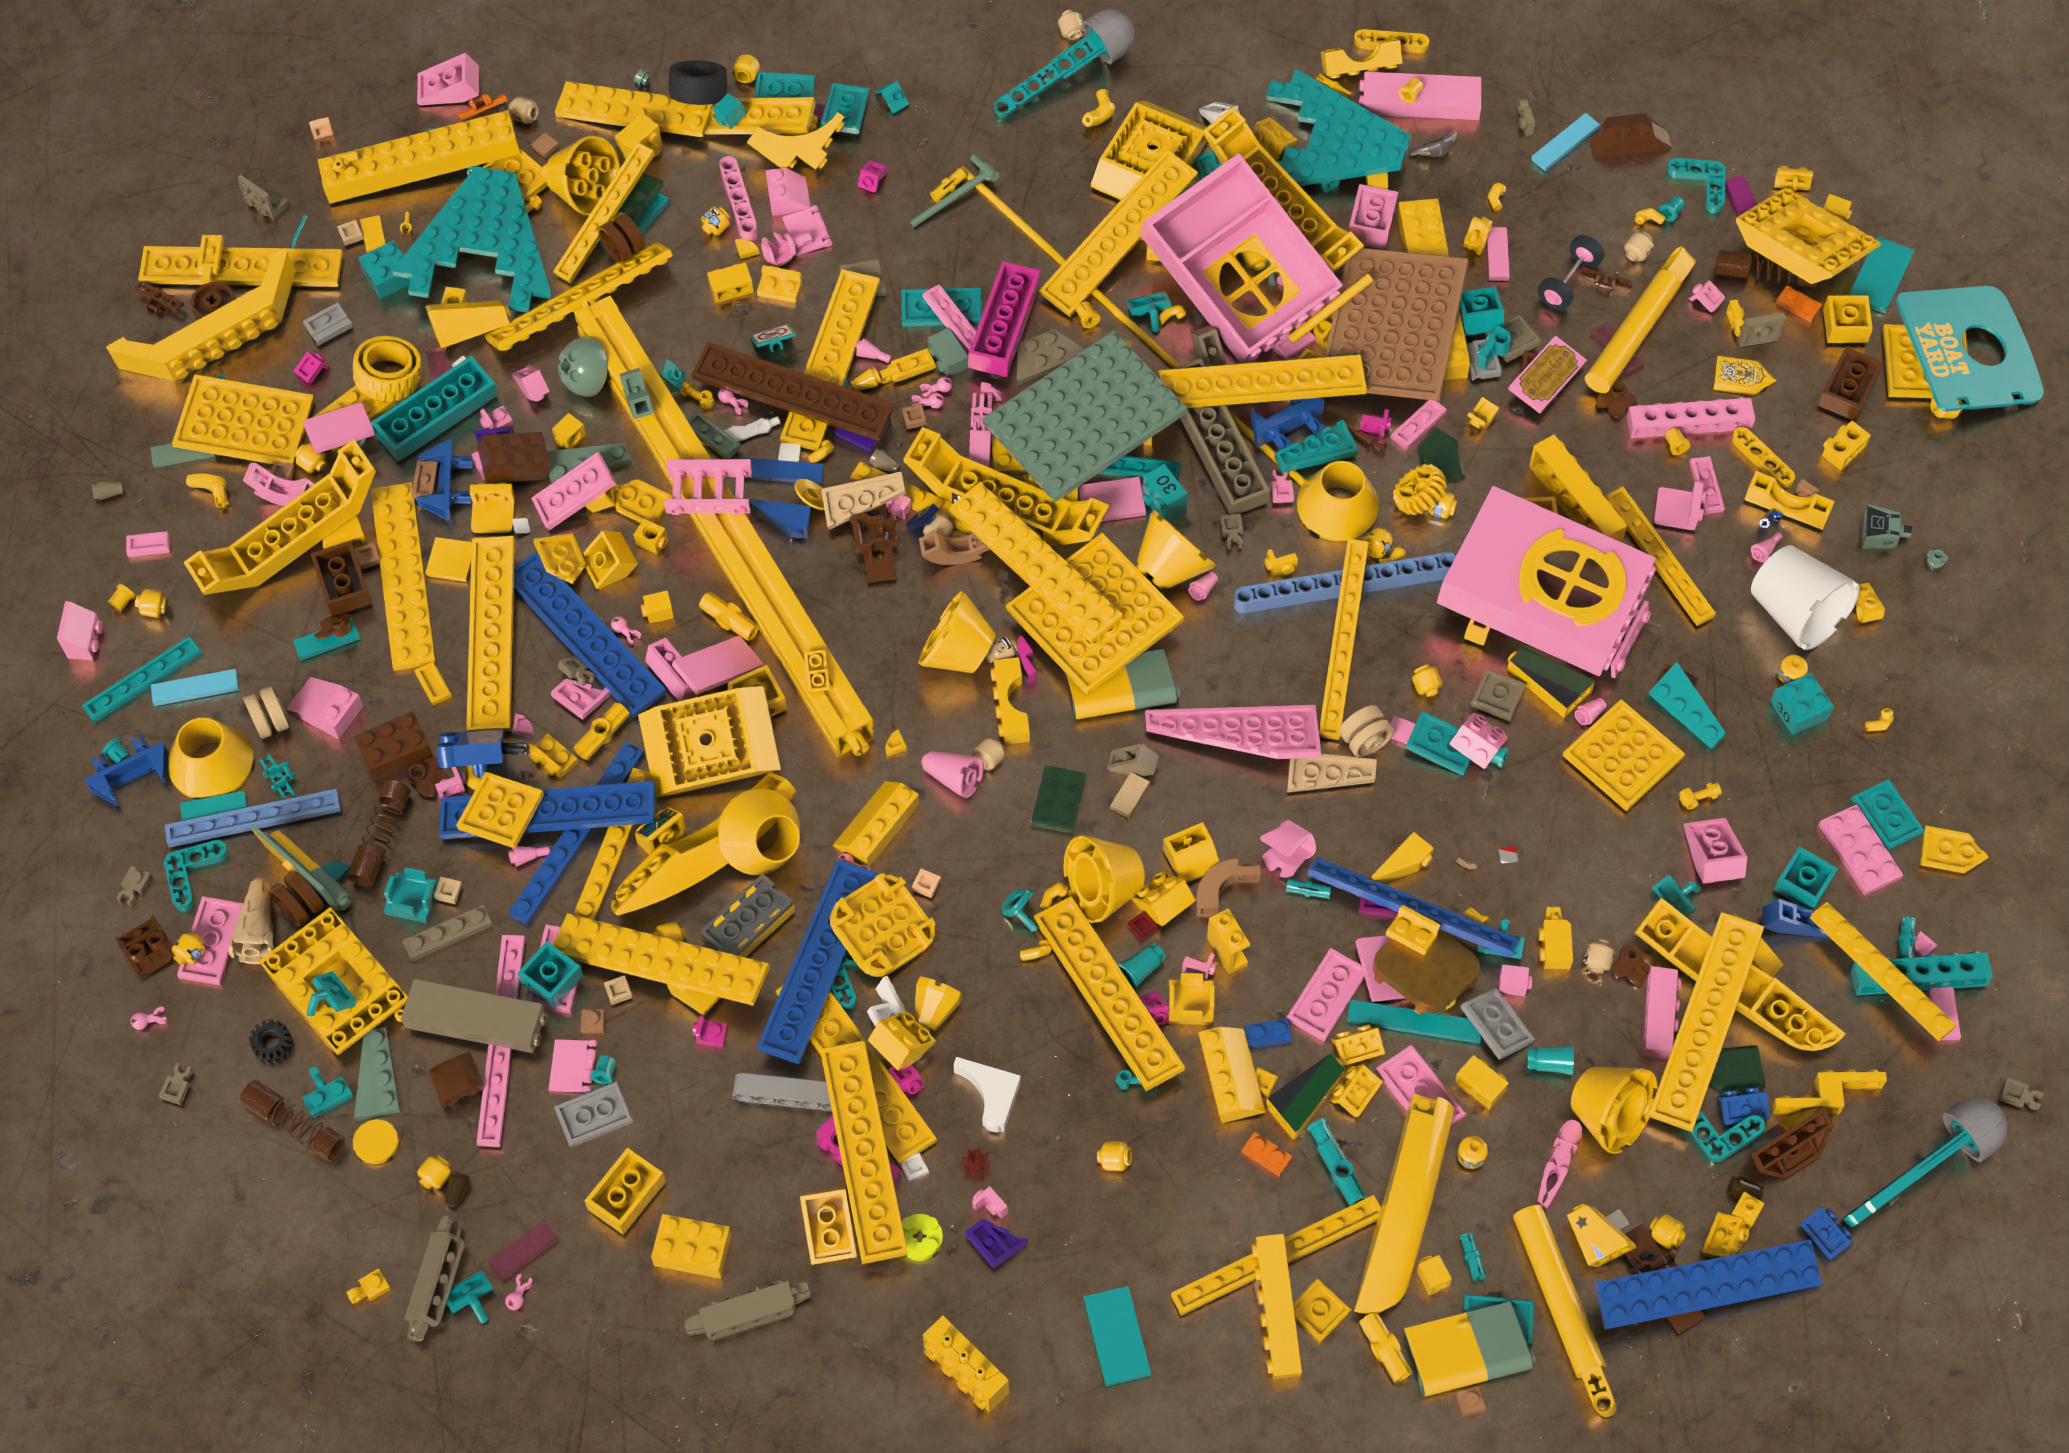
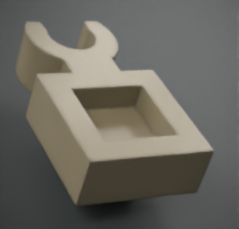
M1527 99L1519 100L1518 112L1521 115L1519 117V126L1524 130L1525 136L1533 135L1535 120L1531 108H1529Z
M1241 514L1220 516L1222 538L1228 537L1227 549L1231 550L1232 542L1238 543V547L1241 549L1242 538L1240 536H1243Z
M576 655L559 660L558 668L570 679L576 678L577 683L581 686L585 685L586 680L593 683L594 674L588 671V667Z
M131 866L121 883L125 890L118 893L117 900L122 903L125 897H129L127 903L132 907L136 901V893L141 895L144 893L152 878L151 873Z
M180 1063L174 1066L175 1075L174 1077H166L158 1095L160 1099L179 1105L182 1104L190 1086L185 1080L189 1079L193 1073L190 1066L187 1067L184 1073H180L182 1068Z
M2007 1077L2000 1101L2020 1108L2023 1107L2024 1103H2027L2031 1109L2038 1110L2041 1104L2036 1103L2033 1098L2041 1099L2044 1094L2040 1091L2030 1092L2028 1091V1084Z

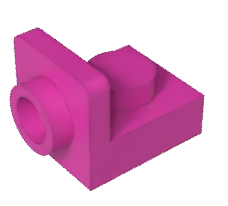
M870 160L860 170L858 186L871 192H876L879 180L887 173L888 166Z
M306 352L294 369V372L306 382L312 384L321 369L325 368L328 370L330 366L325 362L326 358L316 352L314 355Z
M1385 409L1383 418L1363 414L1360 431L1384 437L1385 429H1390L1392 420L1391 417H1388L1389 410Z
M1158 991L1138 996L1157 1026L1169 1023L1168 1004Z
M700 1015L699 1021L694 1023L693 1035L696 1036L698 1044L724 1047L728 1025L726 1023L707 1021L705 1016Z
M912 1065L897 1070L894 1066L888 1069V1072L907 1098L924 1088L918 1071Z

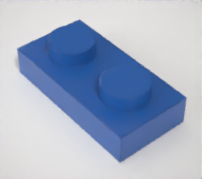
M1288 1019L1244 1025L1249 1049L1292 1042Z

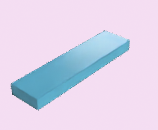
M1587 113L1583 114L1532 155L1531 160L1546 172L1598 130L1600 124Z
M236 669L152 684L154 706L239 691Z

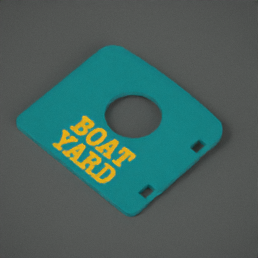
M1993 286L1914 291L1902 292L1896 297V304L1936 405L1940 410L1948 412L1960 409L1970 410L2013 406L2015 404L2026 405L2037 403L2042 398L2044 389L2034 358L2008 300L1999 289ZM1970 328H1982L1994 334L2004 348L2003 362L1998 365L1987 366L1973 360L1966 353L1962 344L1964 331ZM2018 394H2019V396H2020V398H2021V399H2013V396H2012V395H2018ZM1965 399L1966 404H1959L1958 400Z

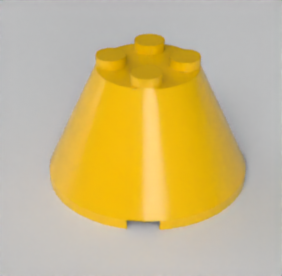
M586 136L552 155L547 164L543 166L542 172L552 192H555L580 214L589 216L619 171L620 164L615 149L606 139L597 136Z
M1155 510L1151 512L1136 561L1138 563L1136 568L1144 575L1148 576L1150 574L1154 578L1151 581L1162 590L1165 587L1169 589L1216 567V564L1207 558L1204 552L1165 520L1163 516Z

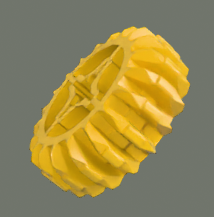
M1423 464L1422 467L1418 465L1416 469H1410L1409 473H1404L1405 476L1399 479V483L1395 485L1396 489L1393 491V499L1397 507L1408 515L1413 514L1414 516L1418 512L1423 514L1424 510L1429 511L1431 506H1436L1435 503L1441 500V496L1445 494L1444 490L1447 488V480L1441 470L1432 464Z

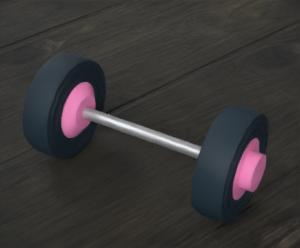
M1579 235L1571 242L1569 251L1577 262L1563 281L1549 277L1544 279L1539 285L1538 294L1540 298L1551 308L1565 310L1572 303L1574 298L1573 292L1566 283L1580 264L1594 268L1603 261L1605 257L1603 247L1589 236Z

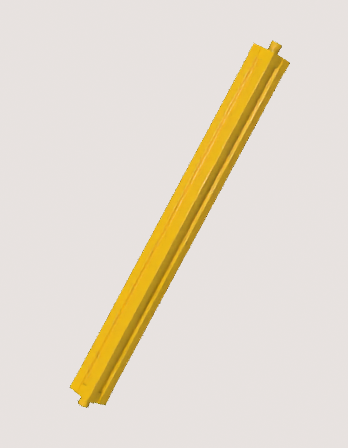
M608 296L597 301V303L595 300L590 299L588 301L591 306L585 301L581 309L574 312L576 322L578 323L580 337L591 336L602 345L607 358L606 379L673 487V478L668 477L667 460H711L612 297ZM639 368L654 411V414L634 419L631 414L619 375ZM704 477L702 482V499H714L715 477ZM682 478L681 499H693L694 478ZM723 479V499H735ZM688 513L752 619L759 625L760 632L836 757L838 758L851 750L856 756L862 755L860 749L863 754L869 749L867 742L875 739L872 729L873 719L860 701L745 513L742 515L734 513ZM825 650L830 691L809 693L804 652Z

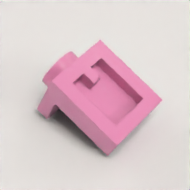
M1710 280L1703 284L1698 283L1691 290L1693 294L1689 297L1691 301L1698 299L1710 312L1715 311L1725 299V296Z
M504 406L489 413H486L484 409L480 410L482 418L479 420L484 429L508 428L514 425Z
M451 767L455 777L443 779L440 783L435 784L440 799L441 797H454L465 792L463 784L467 783L463 772H458L456 767Z
M1210 953L1207 963L1196 957H1185L1182 973L1203 974V980L1207 981L1210 974L1214 975L1217 967V962H1214L1215 954Z
M990 1186L985 1191L981 1189L974 1195L972 1205L975 1211L987 1203L985 1206L992 1215L997 1214L1002 1219L1008 1214V1206Z

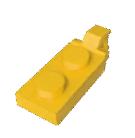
M202 235L197 267L199 275H202L201 279L204 284L212 283L213 275H218L224 241L222 235Z
M924 349L891 361L887 369L879 371V376L882 384L892 381L898 382L935 369L936 363L928 349Z

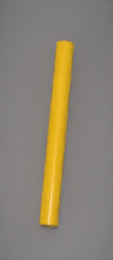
M1367 273L1290 333L1288 338L1293 344L1370 285L1373 282L1371 276Z

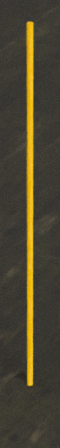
M965 166L960 168L965 172L968 181L975 177ZM982 182L975 186L1061 266L1064 264L1066 259ZM1096 288L1091 293L1170 367L1174 369L1181 366L1099 289ZM1228 409L1237 428L1255 444L1253 431ZM1267 444L1260 446L1259 448L1277 464L1274 458L1275 451ZM1296 470L1288 472V475L1300 486L1306 481Z

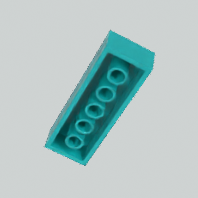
M470 356L372 421L374 434L399 462L498 396L496 384L475 359Z

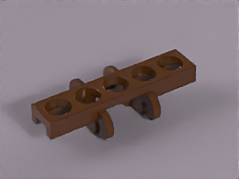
M1600 266L1598 271L1586 267L1582 268L1579 279L1593 282L1596 285V289L1599 286L1608 289L1607 292L1610 289L1630 292L1633 281L1618 277L1619 271L1616 270L1615 276L1611 277L1601 274L1603 266ZM1607 278L1610 282L1604 283L1602 279Z
M140 281L134 288L137 293L149 298L145 303V309L149 310L151 308L155 310L157 315L168 308L178 313L179 308L184 306V303L174 298V295H169L161 291L160 288H155L143 281ZM140 286H142V287H144V288H146V289L140 290L139 288H140ZM157 294H163L161 298H157ZM155 300L160 303L158 307L154 305ZM173 302L178 304L175 307L171 306Z

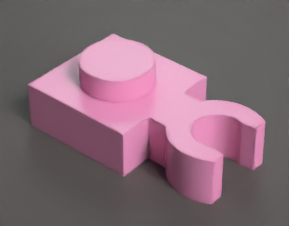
M1276 470L1272 471L1271 493L1273 503L1294 502L1292 480L1287 481L1288 472L1278 476Z

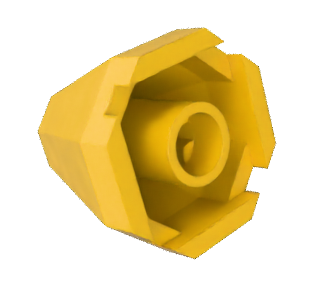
M920 976L916 984L914 1018L923 1028L929 1032H935L960 1004L963 995L946 984L935 983L936 980Z

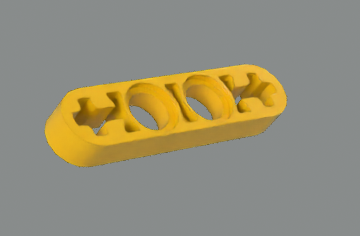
M1362 29L1358 30L1354 35V45L1359 49L1374 50L1379 38L1404 40L1406 44L1401 45V52L1420 54L1426 52L1429 47V38L1424 34Z
M1745 427L1735 429L1732 443L1765 475L1776 478L1778 485L1782 489L1790 488L1793 485L1795 473L1749 429ZM1751 448H1759L1761 454H1753ZM1772 461L1776 467L1768 468L1765 462Z

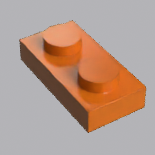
M1789 286L1785 287L1776 301L1777 305L1809 322H1812L1822 306L1821 303Z
M1256 1132L1252 1134L1242 1148V1153L1279 1177L1292 1160L1290 1154Z

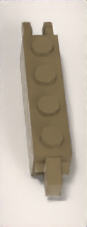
M448 1215L440 1219L437 1231L431 1233L404 1317L405 1320L409 1321L410 1325L407 1338L412 1341H423L429 1328L436 1327L441 1322L465 1243L460 1238L463 1226L459 1221L452 1223V1218Z
M780 1280L771 1283L769 1287L763 1289L753 1288L747 1294L741 1296L731 1295L725 1301L719 1303L709 1302L699 1309L700 1314L688 1318L684 1323V1327L689 1336L706 1333L708 1338L715 1340L793 1315L796 1310L795 1305L811 1297L807 1282L789 1285L788 1281L783 1282Z

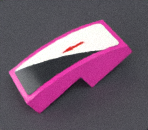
M1023 636L1018 637L1020 667L1026 681L1030 685L1037 681L1036 670L1031 664L1033 662V651Z

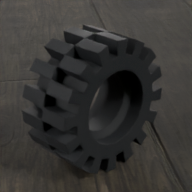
M269 1019V1023H266L265 1020L261 1021L263 1025L260 1027L257 1024L255 1026L257 1030L252 1029L251 1031L252 1037L249 1036L250 1047L258 1059L261 1061L264 1059L265 1063H269L270 1060L276 1063L277 1058H280L282 1061L284 1059L283 1055L288 1056V1049L292 1050L293 1047L291 1044L293 1039L284 1023L281 1024L278 1020L276 1023L273 1019ZM275 1034L279 1036V1043L275 1047L266 1048L263 1046V1040L268 1035Z

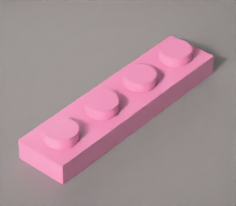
M940 285L927 290L922 297L946 328L949 327L968 355L976 334L975 329Z

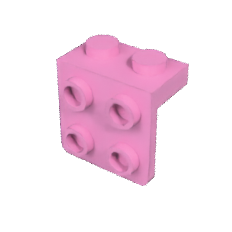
M1695 481L1692 492L1664 487L1659 488L1654 523L1695 531L1697 522L1702 521L1704 509L1700 508L1701 503L1704 504L1706 491H1702L1703 483Z
M1473 713L1461 726L1450 742V745L1485 769L1508 737L1501 728L1494 727L1488 723L1484 716Z

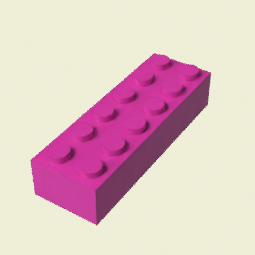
M1002 261L968 353V368L1004 377L1008 376L1040 287L1041 270Z

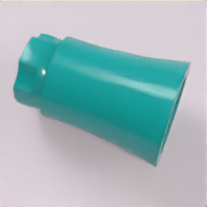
M1153 942L1117 965L1132 988L1136 989L1150 973L1166 960L1162 948Z
M1573 1044L1528 1048L1527 1069L1573 1076Z

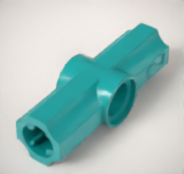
M1335 1138L1328 1139L1319 1145L1317 1150L1331 1173L1332 1181L1338 1185L1348 1205H1354L1368 1198L1353 1172L1352 1164L1345 1158ZM1343 1169L1348 1174L1346 1176H1340L1337 1173V1171Z

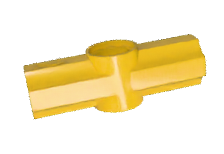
M712 592L706 593L702 597L699 607L713 616L722 628L733 630L747 641L752 640L756 636L759 625L743 615L738 606L731 602L726 603Z
M615 702L601 718L592 722L591 729L573 747L574 751L582 759L589 760L602 745L611 741L612 734L630 716L629 711L622 704ZM600 730H606L603 733H598Z
M1370 1313L1360 1320L1359 1324L1371 1342L1370 1346L1375 1357L1384 1364L1394 1383L1401 1382L1410 1376L1412 1370L1401 1353L1398 1340L1393 1333H1389L1378 1313Z

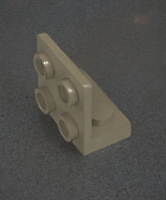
M242 175L237 177L240 184L239 188L244 195V201L248 205L258 208L262 215H268L274 220L290 205L287 198L261 180L253 184Z

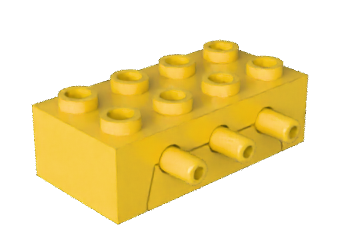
M944 1316L923 1334V1346L926 1356L932 1361L936 1359L942 1365L940 1369L949 1378L953 1376L958 1381L956 1384L965 1394L969 1392L974 1397L973 1402L981 1410L985 1408L990 1413L1009 1394V1380Z

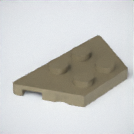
M1055 329L1020 342L1017 353V384H1023L1054 371L1085 349Z

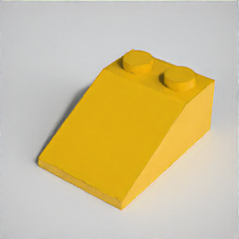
M847 1186L801 1193L800 1200L811 1265L857 1257Z

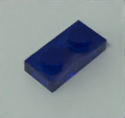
M933 503L919 510L906 525L911 530L917 527L921 529L925 525H929L935 520L936 516L934 514L939 508Z

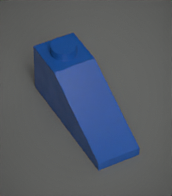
M756 499L749 500L750 512L788 536L808 538L812 520L811 506Z
M1781 899L1762 907V926L1766 929L1783 934L1830 938L1810 919L1811 914L1815 912L1813 910Z

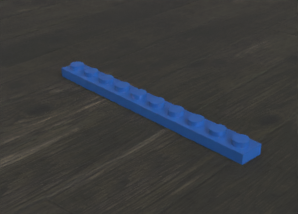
M625 742L596 785L626 783L632 769L637 767L645 755L644 751ZM594 828L565 830L508 912L509 916L529 925Z
M1316 857L1309 867L1308 876L1396 912L1399 911L1401 905H1404L1440 924L1439 930H1444L1459 938L1476 943L1481 947L1498 952L1501 955L1511 958L1519 944V938Z

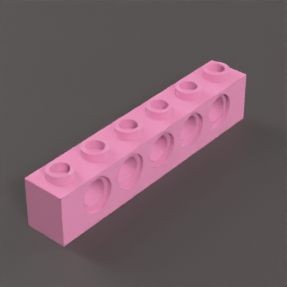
M1742 397L1729 400L1716 399L1714 401L1698 400L1688 403L1635 405L1629 407L1626 417L1630 438L1665 436L1672 428H1679L1682 434L1735 431L1739 427L1752 430L1755 421L1751 398Z

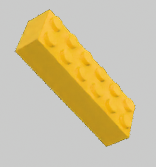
M1552 435L1534 445L1529 468L1551 496L1556 498V502L1570 520L1622 543L1627 529L1626 520L1618 515L1613 504L1602 495L1599 486L1594 485L1590 480L1587 471L1582 470L1578 465L1575 456L1570 455L1566 450L1563 441L1558 440L1555 435Z

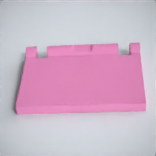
M817 205L782 217L787 232L791 237L807 231L811 236L812 244L797 248V256L832 245L821 213L818 212L819 208Z
M555 1040L549 1091L591 1092V1087L583 1086V1083L592 1084L590 1075L594 1070L596 1051L587 1049L588 1046L597 1047V1041Z

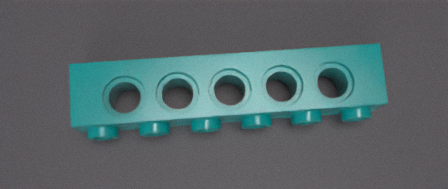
M1972 951L1967 954L1948 953L1942 956L1929 954L1915 958L1912 956H1905L1901 959L1887 958L1920 991L1931 990V988L1953 987L1954 989L1988 986L1993 976L1987 952ZM1854 962L1851 976L1856 996L1888 993ZM1961 967H1966L1969 971L1963 970ZM1940 968H1941V969H1944V970H1946L1947 972H1942V971H1940L1939 969H1940ZM1917 970H1921V971H1923L1925 974H1921V973H1919Z

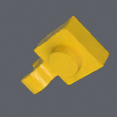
M1738 300L1729 301L1726 313L1731 327L1735 329V335L1739 337L1740 329H1742L1744 324L1742 320L1744 318V309L1740 307Z
M378 1268L358 1280L361 1285L360 1287L352 1288L346 1293L354 1305L365 1297H368L371 1302L391 1289Z

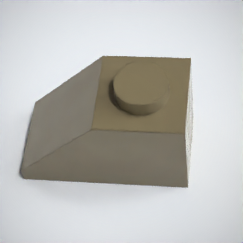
M1206 326L1190 332L1195 351L1199 358L1202 359L1205 367L1227 365L1215 328Z
M1142 743L1111 751L1107 769L1126 775L1132 772L1140 777L1152 775L1157 768L1159 755Z

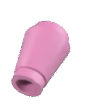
M1209 572L1190 584L1189 594L1198 601L1205 599L1218 581V577L1213 572Z
M1598 698L1578 706L1575 711L1576 720L1581 725L1591 724L1606 709L1605 701Z

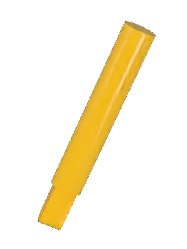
M1683 246L1674 250L1662 268L1656 273L1586 374L1585 381L1594 391L1607 393L1696 263V260Z
M1542 1205L1526 1207L1513 1215L1514 1222L1576 1377L1583 1378L1597 1413L1602 1417H1610L1615 1413L1617 1405L1603 1372L1606 1368L1605 1361ZM1594 1378L1598 1379L1600 1390H1596L1593 1385ZM1601 1400H1610V1407L1605 1410L1600 1409L1599 1403Z

